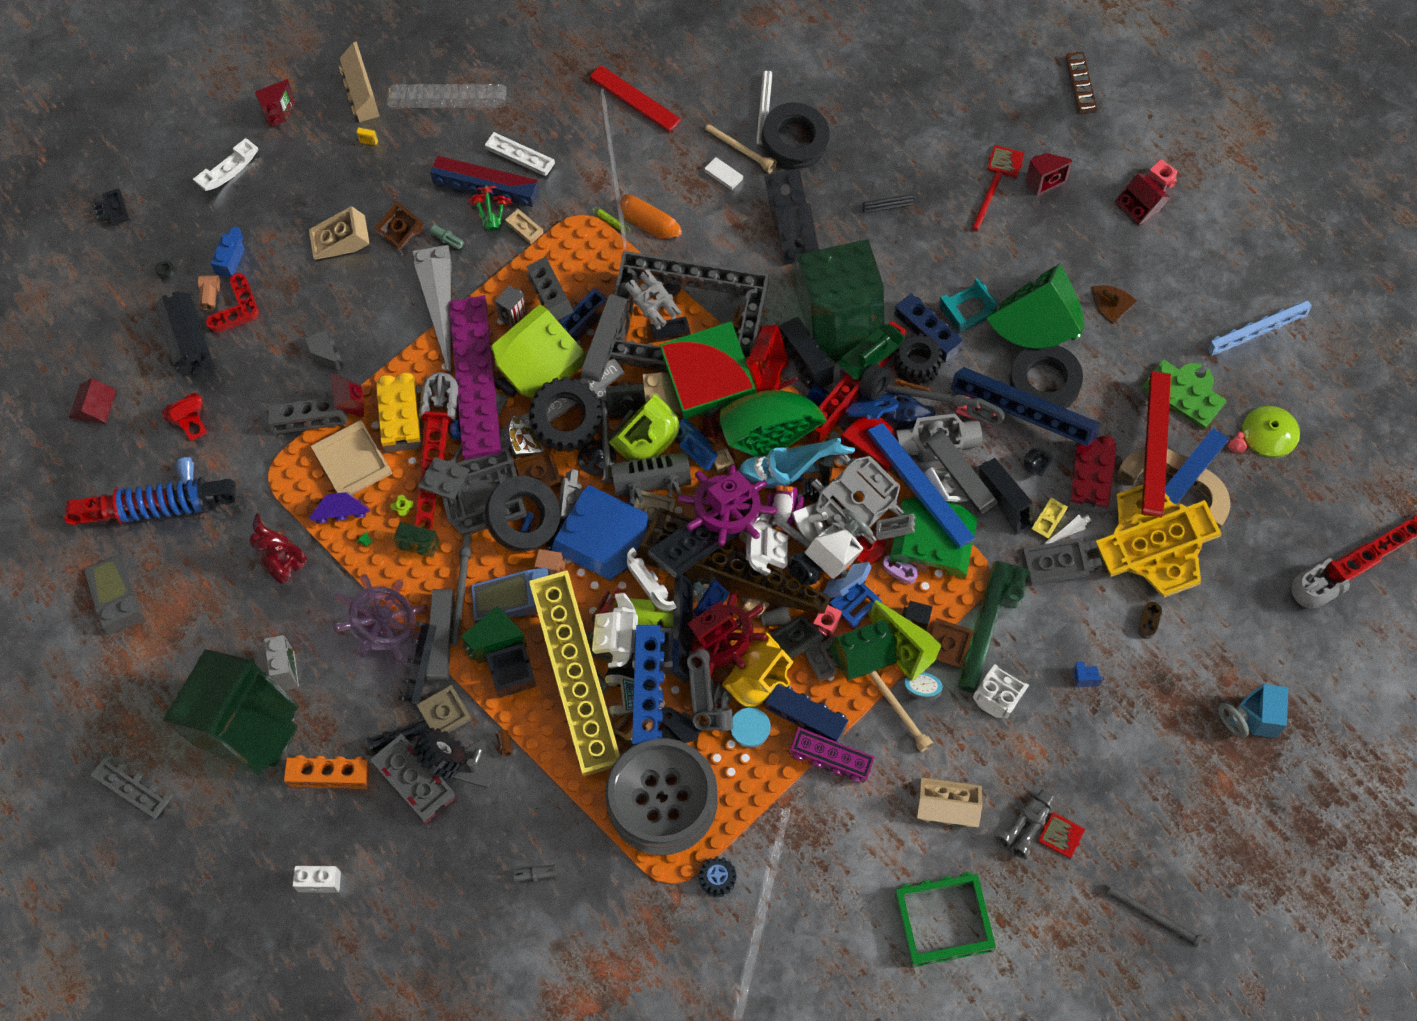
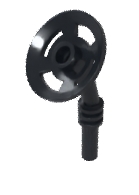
M600 440L585 444L579 452V464L588 474L603 475V469L606 467L605 455L602 451V441ZM609 444L611 453V467L612 464L616 463V453L614 448ZM592 445H600V447H594L592 449L588 448ZM583 454H586L588 465L584 463ZM594 465H598L601 469H594Z

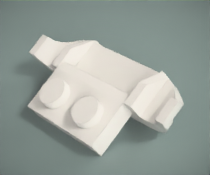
M761 513L752 525L760 533V537L754 539L747 532L746 560L749 561L754 570L762 575L770 574V570L766 568L768 563L782 569L787 566L788 535L772 529V525L768 524L772 514Z
M634 547L630 549L627 555V566L653 604L658 609L664 611L675 609V603L673 601L668 602V591L665 586L657 583L658 578L653 570L649 571L646 568L642 558L634 559L637 555Z
M625 593L615 594L618 608H614L613 612L596 614L592 651L595 654L610 652L613 655L612 663H608L609 668L623 666L628 662L632 653H635L638 615Z

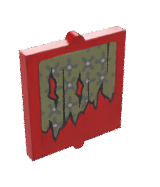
M995 145L992 155L989 156L990 162L987 170L992 172L999 171L1004 175L1017 178L1019 170L1023 166L1022 160L1025 152Z
M1053 812L1047 825L1043 826L1044 830L1038 842L1071 859L1076 847L1080 846L1079 841L1085 829Z

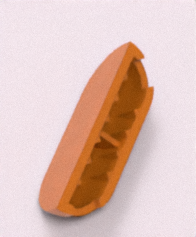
M625 194L621 198L619 208L622 217L627 222L661 240L677 238L682 234L679 224L663 211L630 194Z

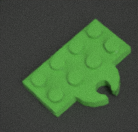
M1163 359L1155 372L1171 373L1169 407L1205 430L1227 401L1211 390L1214 384V377L1211 371L1207 369L1204 377L1198 378L1195 372L1200 371L1202 364L1190 363L1178 369ZM1150 377L1142 386V390L1147 393L1149 391Z

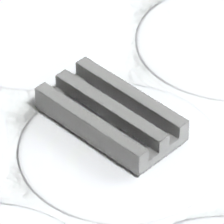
M914 514L878 520L876 526L877 539L883 540L915 533L913 528L915 527Z

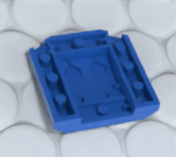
M589 485L581 493L560 529L551 551L561 552L564 559L611 582L614 580V577L629 570L627 566L629 550L634 547L638 554L640 544L648 531V514Z

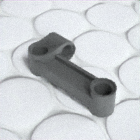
M697 649L687 660L694 715L693 725L698 730L733 729L732 709L713 707L709 653L704 649ZM695 657H699L702 660V664L697 663ZM700 715L705 716L708 722L703 721Z

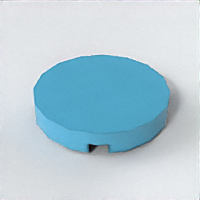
M748 707L741 709L733 717L732 737L743 747L753 748L760 746L770 735L771 725L769 718L758 708Z

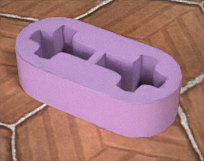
M890 555L885 557L883 569L886 573L904 584L910 585L916 581L917 569L913 565L894 561L895 566L889 567V563L893 561L889 560ZM911 572V576L905 577V573Z

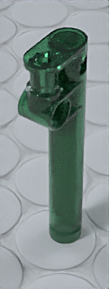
M1002 561L993 562L974 626V634L957 687L960 690L968 693H975L977 691L1000 608L1004 606L1015 609L1021 605L1026 589V578H1029L1031 572L1026 568ZM1010 595H1016L1019 599H1012Z

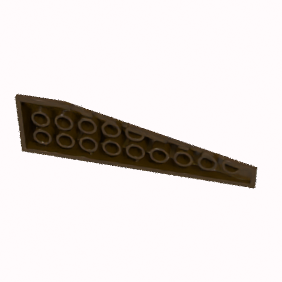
M659 508L640 544L638 558H642L644 564L666 571L648 556V550L693 519ZM667 515L671 516L670 521H666ZM655 528L663 530L662 533H657L654 531ZM731 540L682 573L691 581L712 588L804 611L824 614L830 601V597L811 586L805 587L799 582V579L783 574V570L778 567L774 569L767 564L766 568L770 570V574L762 575L754 570L749 561L746 560V549L734 546Z

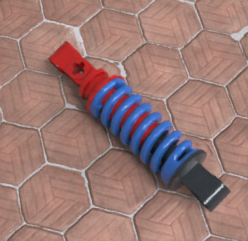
M204 477L187 480V488L184 487L182 481H178L176 484L177 490H174L172 482H168L166 488L159 483L156 485V490L153 489L152 485H147L146 491H143L141 486H137L134 493L130 487L126 488V490L125 488H115L113 495L108 496L104 494L98 497L68 500L65 506L64 520L70 525L103 520L111 521L116 518L120 524H124L134 520L139 521L143 517L145 519H151L153 516L161 518L163 514L170 517L173 513L176 515H182L183 512L191 514L193 511L194 513H208L210 506L232 504L235 502L236 483L231 479L206 482Z

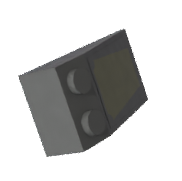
M121 554L84 569L96 612L102 628L108 635L146 620Z

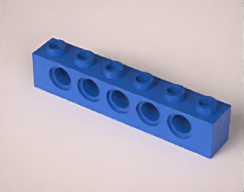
M636 625L633 746L649 740L662 738V730H658V723H662L663 711L659 710V703H663V691H659L660 683L664 681V671H660V663H664V651H661V644L665 643V632H661L660 625ZM650 643L656 646L652 651L645 649V646ZM647 663H652L655 665V668L647 671L644 669V666ZM646 683H653L655 685L649 691L643 688ZM647 702L654 705L649 711L643 709V705ZM650 722L653 724V728L646 731L642 728L643 724Z

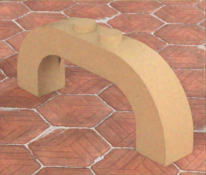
M1145 448L1131 453L1120 466L1116 476L1134 485L1139 475L1144 472ZM1167 449L1166 473L1174 476L1188 458L1185 455ZM1205 469L1191 487L1200 491L1206 497L1209 509L1219 529H1221L1230 511L1229 493L1224 483L1215 474Z

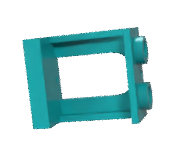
M975 278L974 285L950 298L947 294L941 296L939 302L940 309L958 333L987 319L993 309H997L998 306L995 297L988 293L986 285L983 282L981 283L978 278ZM972 298L981 299L984 302V309L967 319L962 316L956 307Z

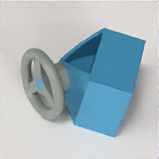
M1263 684L1252 691L1237 708L1227 703L1220 704L1218 707L1219 716L1225 726L1238 737H1247L1250 730L1252 735L1278 738L1287 726L1288 687ZM1224 709L1228 710L1229 716H1226Z

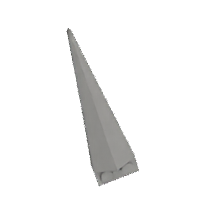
M445 245L413 251V257L446 367L450 373L451 318L449 301H451L452 263L449 246Z

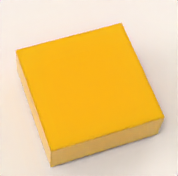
M358 127L356 133L359 143L376 146L378 139L375 131Z

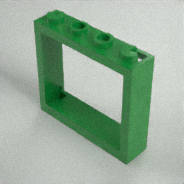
M971 872L960 874V877L957 878L945 876L937 882L931 883V880L919 882V885L916 886L904 884L899 886V889H896L895 898L912 968L995 951L996 945L978 874L972 875ZM972 884L986 941L917 954L904 897Z

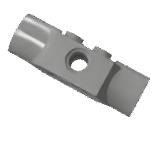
M955 413L917 418L914 428L895 431L898 442L908 455H917L922 462L938 460L927 446L925 440L939 429L948 436L960 453L965 448L982 446V430L979 420L962 422Z

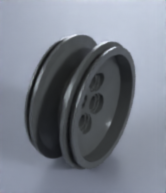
M657 738L632 746L614 763L606 782V805L614 829L627 844L644 853L671 855L689 849L706 835L716 816L718 795L714 772L708 761L699 751L678 740ZM669 778H674L677 780V782L674 785H668L666 783V781ZM648 780H655L656 784L649 787L646 785V782ZM684 794L688 796V799L681 802L677 799L678 796ZM663 796L667 801L661 803L658 798ZM639 798L647 799V802L643 805L637 804L636 801ZM672 812L679 814V817L675 820L670 819L668 816ZM651 814L659 816L656 821H650L648 817Z

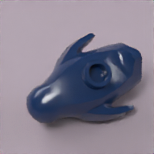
M897 394V397L904 400L898 401V408L887 413V421L903 424V426L897 427L895 430L911 429L915 426L917 418L935 416L936 411L934 407L924 405L909 395Z

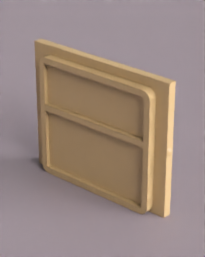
M362 420L311 446L337 493L349 492L353 495L393 474Z

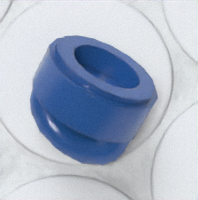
M456 420L450 425L452 440L461 439L460 420Z

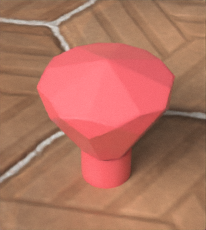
M1237 432L1235 438L1229 442L1228 448L1232 452L1242 453L1246 450L1247 445L1243 439L1244 434L1242 432Z

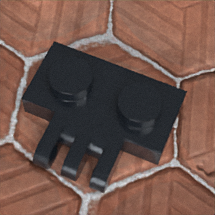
M119 188L103 193L104 201L93 205L97 221L99 222L110 219L112 225H116L130 220Z

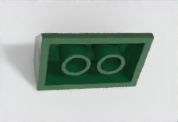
M885 619L836 636L828 648L847 681L897 663L895 636Z

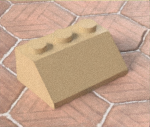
M921 777L917 819H922L926 822L937 821L947 825L958 824L968 828L979 827L982 811V786Z

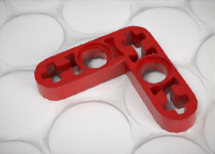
M235 273L230 278L238 305L212 314L206 319V325L211 332L218 333L258 317L259 310L244 274ZM238 280H241L242 288H239ZM248 293L249 297L247 299H240L242 294ZM247 305H250L251 313H248ZM229 315H237L235 320H228ZM214 321H217L216 326L213 325Z

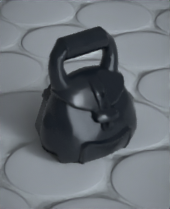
M798 552L792 555L787 563L792 576L799 579V582L806 586L816 584L820 580V575L825 572L805 552Z

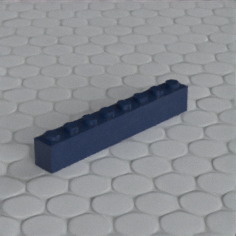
M966 367L955 372L950 390L972 399H983L1001 408L1005 413L1082 445L1088 446L1096 439L1100 422Z

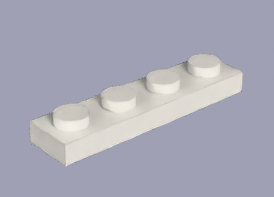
M493 132L485 144V149L544 176H547L555 164L554 159Z

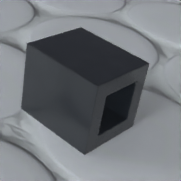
M909 601L908 607L904 606L902 616L927 631L933 606Z

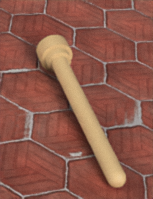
M709 124L705 126L706 131L760 163L766 172L771 173L776 167L777 161L771 157L764 158Z
M877 672L869 673L873 682L915 737V746L918 750L923 752L933 744L930 737H926L925 734L922 735Z

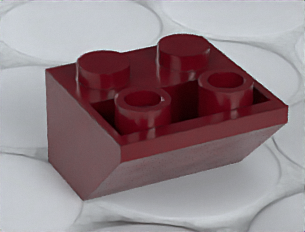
M1137 173L1116 198L1115 202L1141 225L1159 212L1171 197L1147 174Z

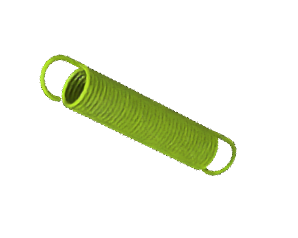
M598 208L599 210L595 215L619 231H625L626 225Z

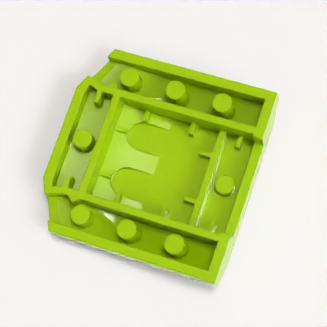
M541 304L491 346L496 367L522 396L533 398L538 388H542V385L546 382H552L554 378L559 380L563 379V377L570 378L583 367L587 356L548 309Z

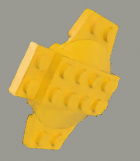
M1143 484L1118 493L1116 499L1119 524L1113 535L1096 540L1098 550L1110 577L1127 571L1128 573L1132 572L1143 576L1163 598L1200 585L1201 576L1198 554L1202 543L1221 537V531L1206 501L1204 500L1186 507L1182 504L1172 503L1169 500V496L1165 493L1164 512L1162 518L1141 514Z

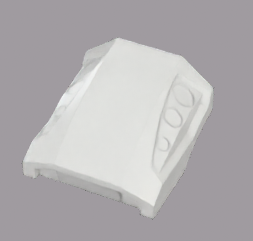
M994 664L973 698L979 708L995 718H1008L1029 684H1024Z

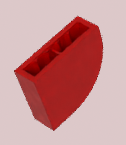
M859 417L842 434L840 438L841 445L855 448V452L850 453V455L856 459L871 456L889 473L892 465L866 433L869 429L883 423L898 441L894 430L882 418L867 419V417Z

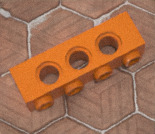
M295 755L293 758H287L284 782L288 787L369 789L371 765L363 757L346 759L345 757L335 756L333 759H326L323 756L306 758L301 755ZM312 768L309 774H303L305 769ZM332 768L330 774L323 775L326 769ZM353 769L350 775H344L345 770Z

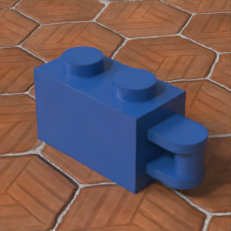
M238 227L231 228L229 234L223 233L210 263L216 275L231 278L237 269L245 250L242 243L243 235Z

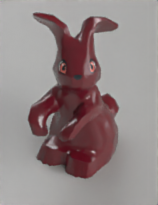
M257 513L252 524L253 530L256 533L251 535L250 545L258 551L257 556L263 570L282 584L291 578L292 570L296 571L304 567L307 557L301 548L293 544L291 540H288L284 534L265 527L259 513Z

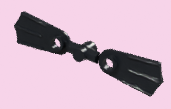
M622 667L609 668L605 677L607 675H622L634 679V674L628 668ZM659 708V710L663 711L662 722L681 742L687 744L697 741L701 730L695 728L692 721L673 708Z

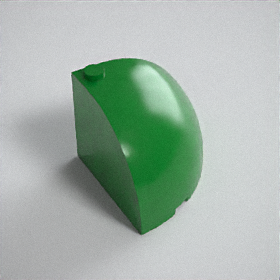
M1060 263L1039 275L1040 277L1035 280V283L1028 282L999 304V310L993 309L987 316L991 326L1002 337L1014 344L1028 348H1048L1059 345L1069 339L1073 341L1081 336L1084 328V316L1080 302Z
M766 390L745 395L722 407L720 412L721 426L728 445L755 457L767 455L774 448H787L827 422L822 411L810 399L800 394L783 390Z

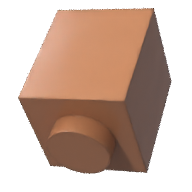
M538 550L535 569L547 568L549 575L564 571L566 561L563 560L561 552Z

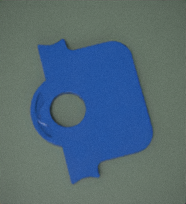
M887 392L877 400H871L863 395L859 396L846 410L847 415L879 419L883 413L898 408L897 394Z

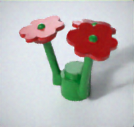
M485 185V187L477 188V190L481 189V193L485 194L473 195L467 199L468 205L477 206L482 220V227H485V230H497L499 225H502L503 207L512 205V201L503 196L493 197V202L499 206L498 217H496V214L491 213L489 192H492V188H497V186L488 187ZM486 200L487 214L484 216L481 204Z

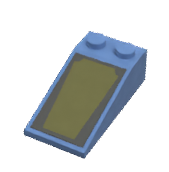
M548 569L526 570L473 584L472 596L475 622L480 621L496 606L509 618L537 615L538 612L529 581L549 576Z

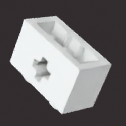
M295 866L293 887L297 892L339 893L341 872L336 866Z

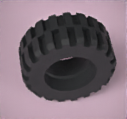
M563 377L560 380L554 378L552 382L544 383L542 388H538L535 392L529 408V424L533 434L537 436V440L540 443L543 442L545 447L549 449L554 448L558 452L562 450L572 452L573 449L579 450L585 444H589L597 434L602 417L601 403L597 399L595 391L589 389L590 386L588 384H582L576 378L574 380H570L569 377ZM561 398H568L577 402L583 411L581 424L572 431L555 429L549 423L547 411L552 402Z

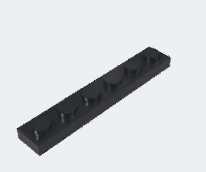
M681 574L674 580V603L676 608L674 609L672 674L686 683L690 681L687 660L692 654V630L687 623L693 620V582Z

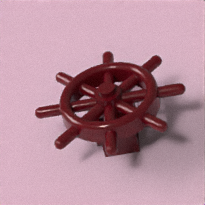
M731 593L727 605H723L719 601L708 610L702 604L696 606V610L700 615L687 623L692 630V653L697 649L707 651L712 647L709 654L710 678L714 667H722L734 662L739 669H744L746 665L741 656L748 650L751 642L765 641L767 639L765 633H754L753 625L750 621L763 611L762 605H757L745 613L741 608L734 606L737 595ZM742 626V632H741V633L734 632L735 630H737L738 628H740V627ZM731 640H737L733 646L730 643ZM720 648H724L726 650L722 653H719ZM695 657V660L702 664V660L699 657Z

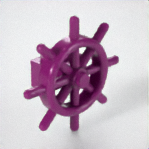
M735 465L729 466L728 475L716 476L707 479L701 471H697L695 477L702 484L697 489L695 497L679 495L677 497L680 503L694 504L697 518L688 523L686 528L691 531L702 524L707 529L719 533L718 545L720 546L725 544L727 534H736L745 530L754 539H758L760 533L752 525L757 520L759 513L772 515L777 513L775 507L760 505V497L757 491L764 488L767 482L763 480L752 485L739 471L736 472ZM748 499L751 502V504L743 503ZM703 506H711L713 509L706 512ZM738 510L749 511V513L744 517ZM718 514L722 515L721 521L713 517L717 516ZM732 515L736 521L729 522V516Z

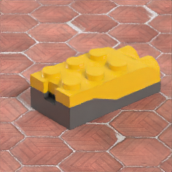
M402 373L397 377H380L377 382L381 443L385 453L422 448L415 377L410 373Z

